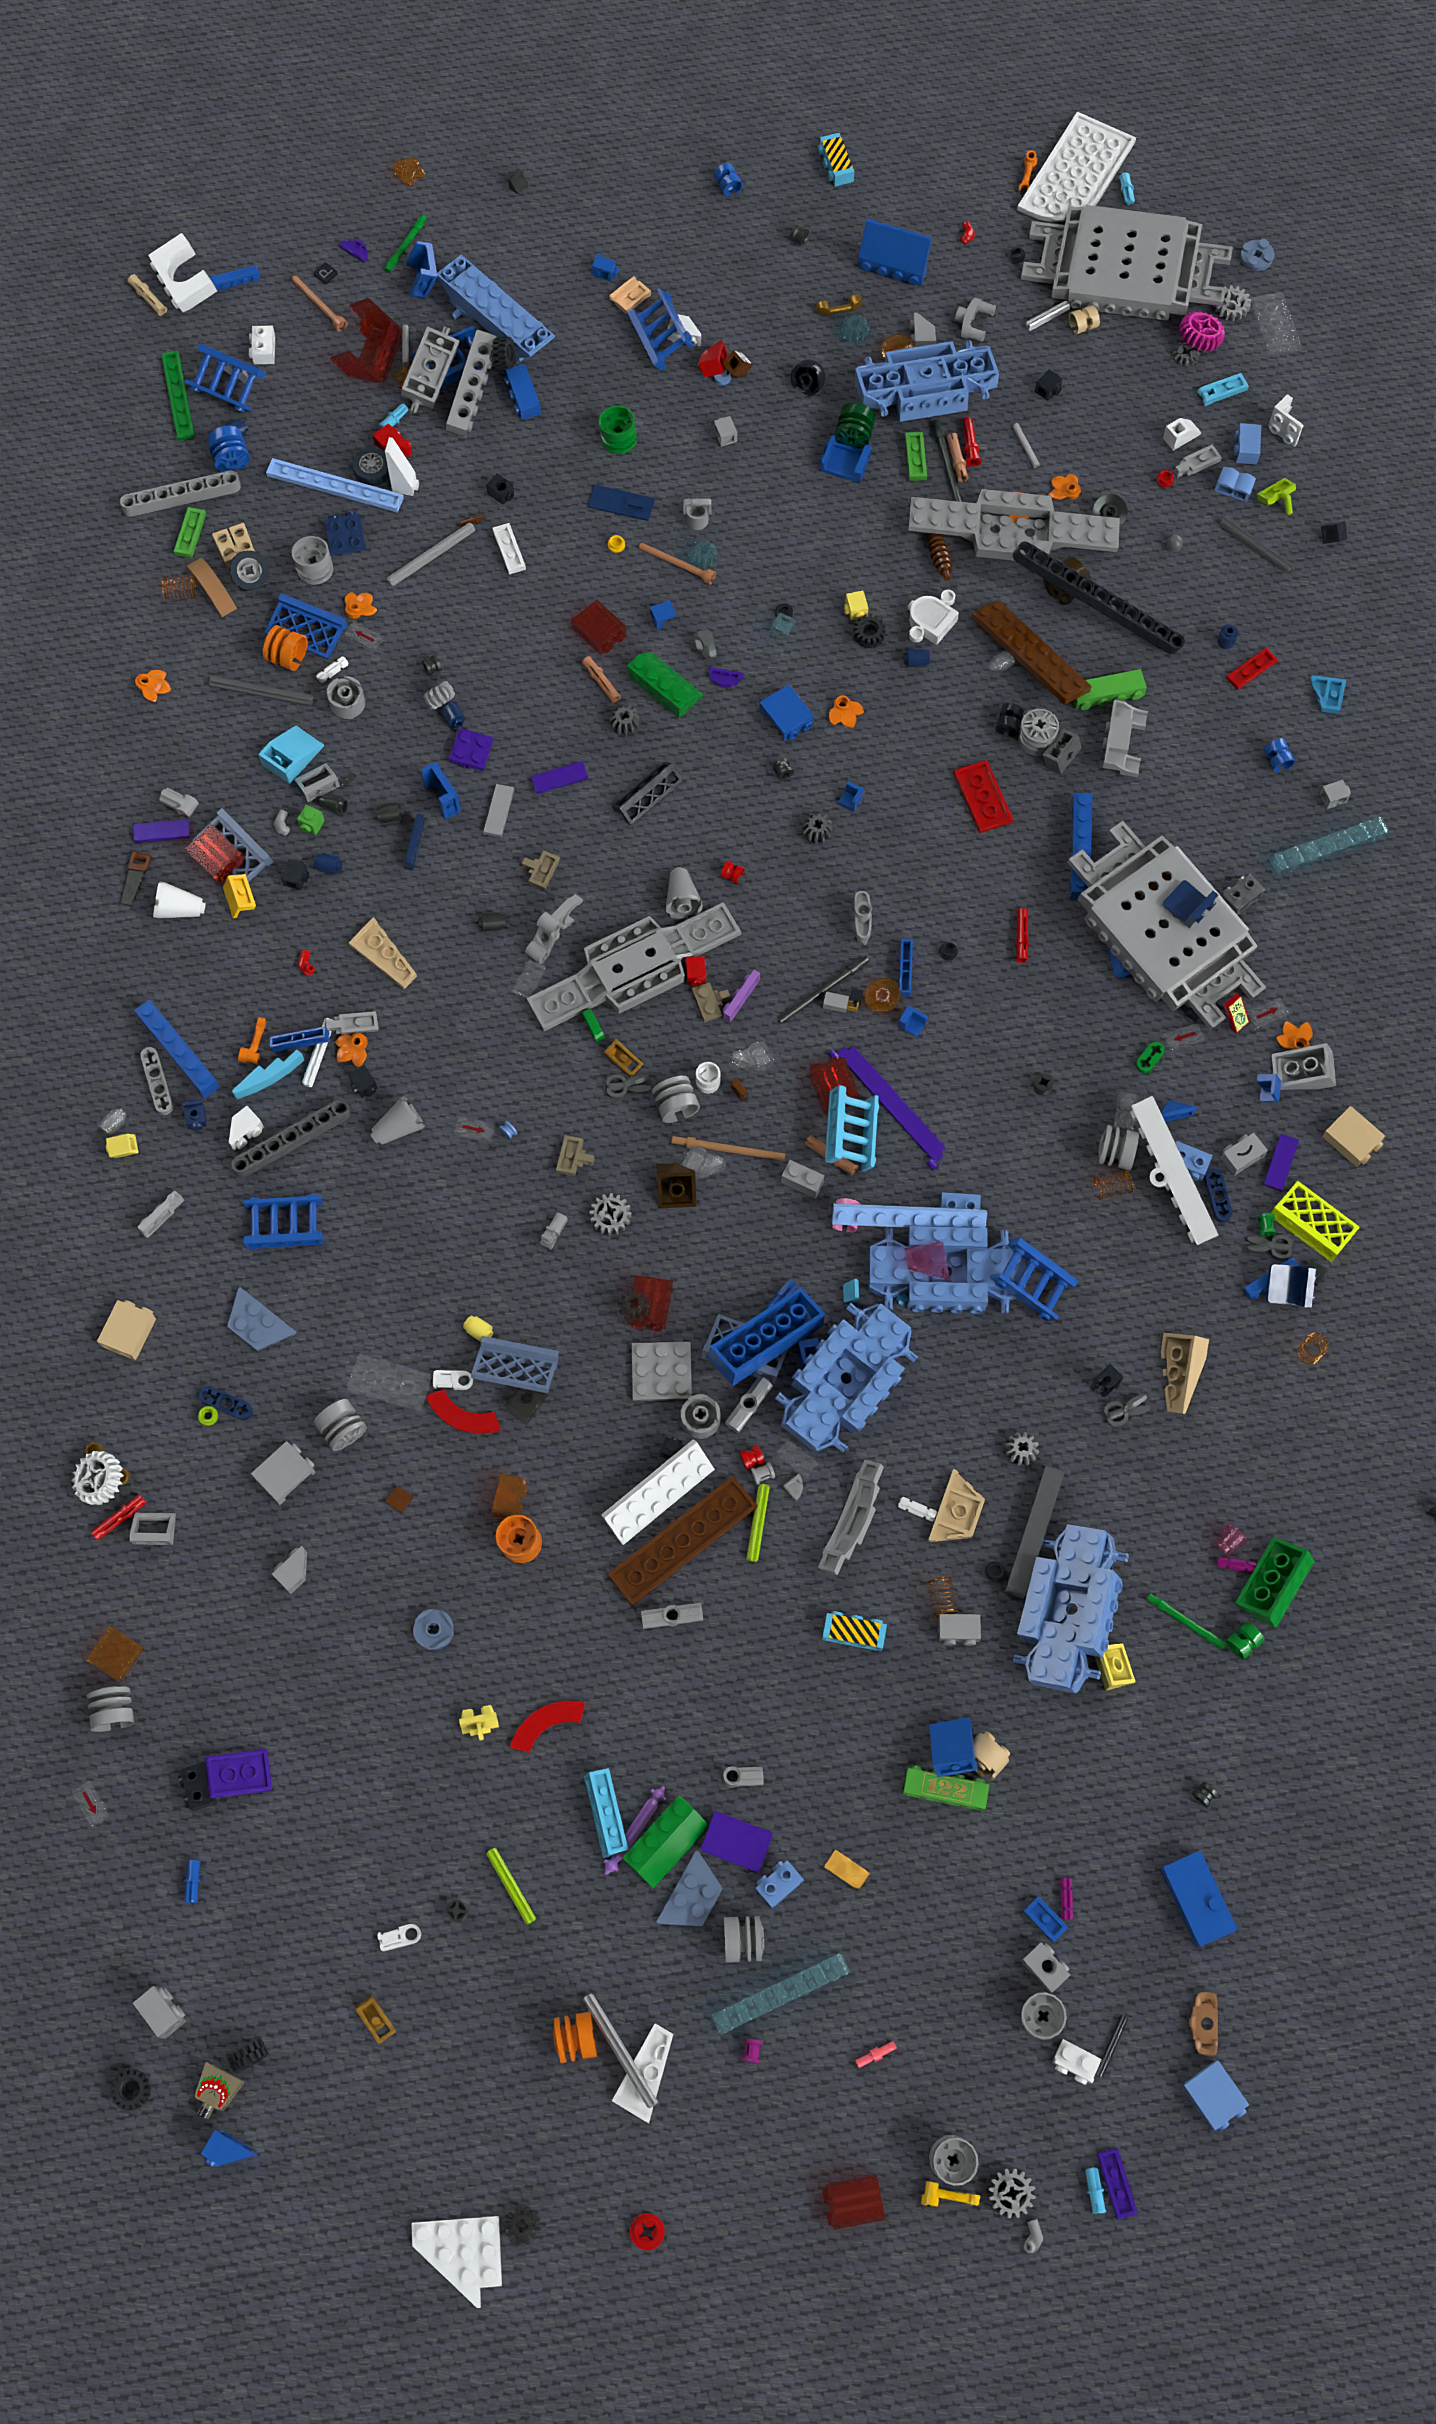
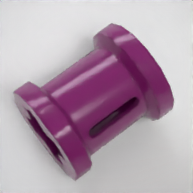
M744 2038L745 2050L741 2061L760 2063L758 2059L759 2048L763 2041Z

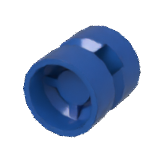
M724 163L715 170L714 178L725 196H731L729 192L731 189L735 194L740 192L743 183L732 164Z
M1283 738L1270 742L1263 749L1275 773L1281 772L1278 767L1282 764L1284 770H1287L1296 762L1292 753L1288 751L1289 747Z

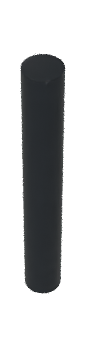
M1123 2015L1119 2017L1095 2073L1100 2078H1103L1128 2021V2018Z

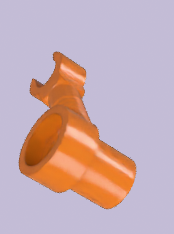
M1028 151L1024 158L1025 172L1022 183L1019 185V193L1021 188L1028 190L1030 187L1031 170L1037 165L1035 151Z
M258 1018L251 1046L249 1049L241 1047L238 1062L258 1064L257 1060L260 1057V1053H257V1049L266 1026L265 1018Z

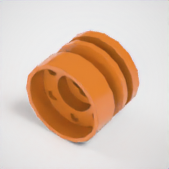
M278 625L273 626L264 643V660L276 665L280 663L281 667L292 671L297 670L300 664L292 661L296 658L302 662L307 650V637L294 631L290 633L289 629Z
M524 1515L509 1516L497 1528V1545L507 1559L514 1563H526L537 1557L542 1547V1538L531 1519ZM520 1537L523 1539V1544L521 1545L518 1543V1538Z
M590 2011L576 2014V2024L571 2025L568 2015L564 2016L565 2026H561L560 2017L554 2018V2045L561 2064L567 2063L566 2052H570L571 2061H575L577 2050H580L583 2059L597 2057Z

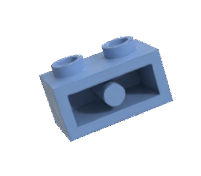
M1240 423L1239 429L1235 430L1234 441H1237V445L1234 446L1236 463L1257 464L1260 456L1261 425Z
M1177 1141L1176 1146L1192 1180L1202 1181L1213 1155Z
M942 1192L940 1208L980 1210L981 1195Z
M788 1860L785 1863L780 1861L772 1868L774 1873L769 1877L764 1875L756 1882L758 1885L756 1891L771 1909L804 1881Z

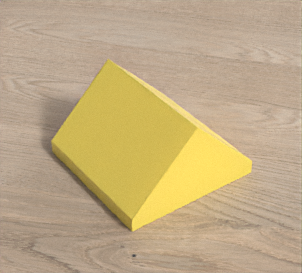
M1123 1643L1108 1645V1649L1104 1652L1103 1657L1095 1656L1106 1691L1135 1683Z

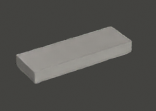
M496 784L483 831L484 834L502 838L514 787Z

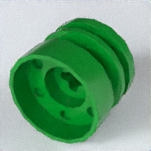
M612 406L601 413L599 429L604 449L610 453L623 454L634 448L637 442L635 417L632 411L623 406Z

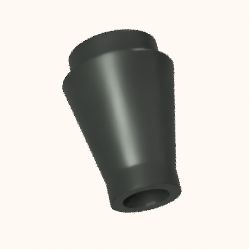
M322 796L320 798L319 804L321 807H325L338 815L346 813L348 801L344 797Z

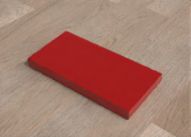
M987 760L953 771L979 833L1014 823V819Z

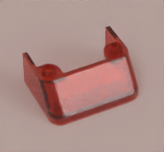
M366 298L349 306L361 317L359 328L362 334L367 337L359 359L350 351H346L332 356L330 361L351 378L381 383L388 376L402 337V331L395 321L369 298Z

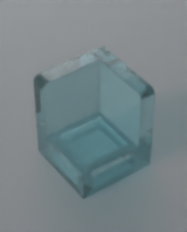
M779 613L772 625L771 636L775 637L779 633L788 637L790 632L795 631L796 620Z

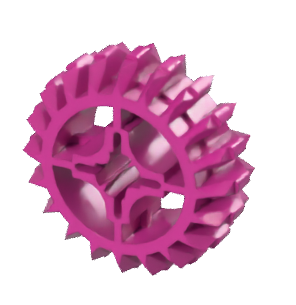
M1193 311L1182 319L1179 326V336L1182 337V341H1186V345L1196 348L1197 351L1202 350L1205 352L1207 350L1211 352L1222 344L1225 336V327L1222 326V322L1218 321V318H1214L1206 312L1198 311L1197 313Z

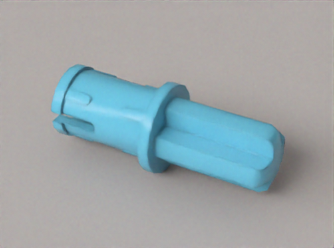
M1122 173L1119 177L1121 193H1123L1125 203L1131 205L1135 202L1134 186L1131 184L1130 174Z
M401 404L393 412H389L387 418L379 424V428H383L388 423L392 427L396 423L398 424L399 419L408 412V407L405 404Z
M1095 2167L1088 2168L1085 2172L1089 2189L1087 2194H1090L1092 2214L1105 2213L1106 2209L1102 2194L1104 2189L1101 2188L1098 2169Z

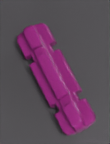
M1218 1557L1216 1563L1218 1568H1228L1229 1570L1241 1572L1246 1571L1247 1573H1253L1257 1566L1255 1562L1248 1561L1246 1563L1244 1560L1227 1559L1226 1557Z
M1061 1878L1060 1887H1062V1890H1060L1061 1908H1063L1061 1919L1072 1920V1879Z

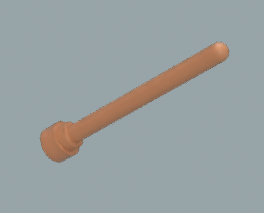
M297 276L292 277V281L332 321L333 327L338 332L341 331L339 328L342 326L344 328L347 327L348 322L343 317L336 316Z
M644 543L639 545L640 550L700 576L703 582L709 585L712 584L710 580H714L716 577V572L711 569L702 570Z

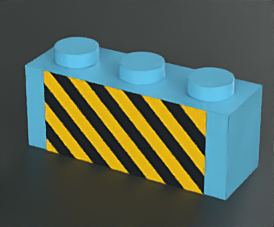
M840 133L820 137L818 152L820 156L823 155L824 168L829 170V181H833L834 186L854 182V169Z
M832 1611L831 1614L827 1613L822 1640L882 1651L887 1624H883V1621L878 1619L866 1621L863 1620V1617L857 1615L845 1617L841 1612Z

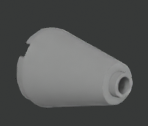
M681 867L675 868L671 871L669 877L666 912L670 914V917L678 920L689 918L687 915H698L703 905L693 881L686 869Z
M405 1096L401 1097L371 1129L373 1133L370 1135L376 1143L380 1142L383 1145L425 1127L424 1124L419 1123L423 1122L412 1104H407L406 1101L408 1099Z

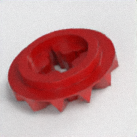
M644 2213L634 2219L630 2227V2237L635 2246L642 2250H652L663 2241L665 2229L660 2218L654 2214ZM641 2223H644L648 2228L656 2226L651 2232L652 2241L648 2236L639 2238L644 2231Z

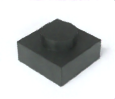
M1310 1260L1306 1267L1316 1269L1317 1279L1314 1285L1318 1286L1327 1269Z

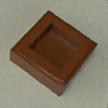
M737 1078L732 1080V1091L741 1101L747 1099L748 1091Z
M397 1485L385 1502L402 1514L414 1497Z

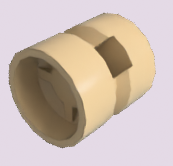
M1094 305L1085 307L1082 311L1076 310L1069 313L1071 328L1075 326L1078 328L1074 330L1075 334L1085 332L1086 329L1097 328L1100 325L1099 314Z

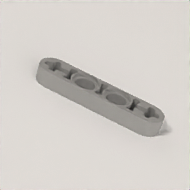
M147 1047L141 1052V1060L153 1102L159 1114L168 1115L173 1110V1103L160 1058L154 1048ZM147 1053L153 1055L152 1060L154 1064H150L148 1058H145L148 1056ZM158 1069L160 1073L157 1077H151V1070ZM157 1086H163L164 1091L161 1094L154 1092ZM160 1098H164V1101L167 1105L165 1110H163L161 1107L162 1103Z

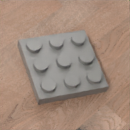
M690 1342L632 1343L633 1401L688 1400L692 1397Z

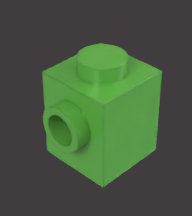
M305 805L297 818L300 829L305 833H311L315 836L325 822L322 812L308 805Z

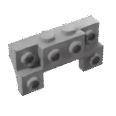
M1114 700L1110 722H1106L1105 733H1108L1107 738L1104 737L1102 748L1105 749L1103 768L1119 770L1121 775L1138 777L1141 758L1127 755L1131 729L1145 730L1148 711L1134 708L1125 701Z

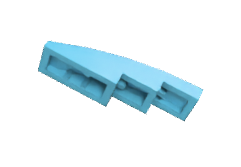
M296 1050L284 1062L277 1058L265 1070L258 1066L232 1090L234 1097L240 1099L274 1084L305 1061L302 1053Z

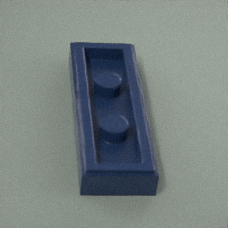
M417 814L415 817L405 859L407 870H414L425 824L423 814Z

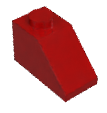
M723 340L717 342L701 354L698 368L703 373L704 378L724 373L725 366L723 362L727 359L728 352Z

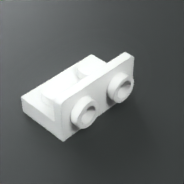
M1062 2039L1052 2063L1056 2065L1055 2069L1065 2075L1067 2072L1075 2075L1074 2080L1086 2085L1087 2082L1093 2083L1095 2073L1102 2059Z

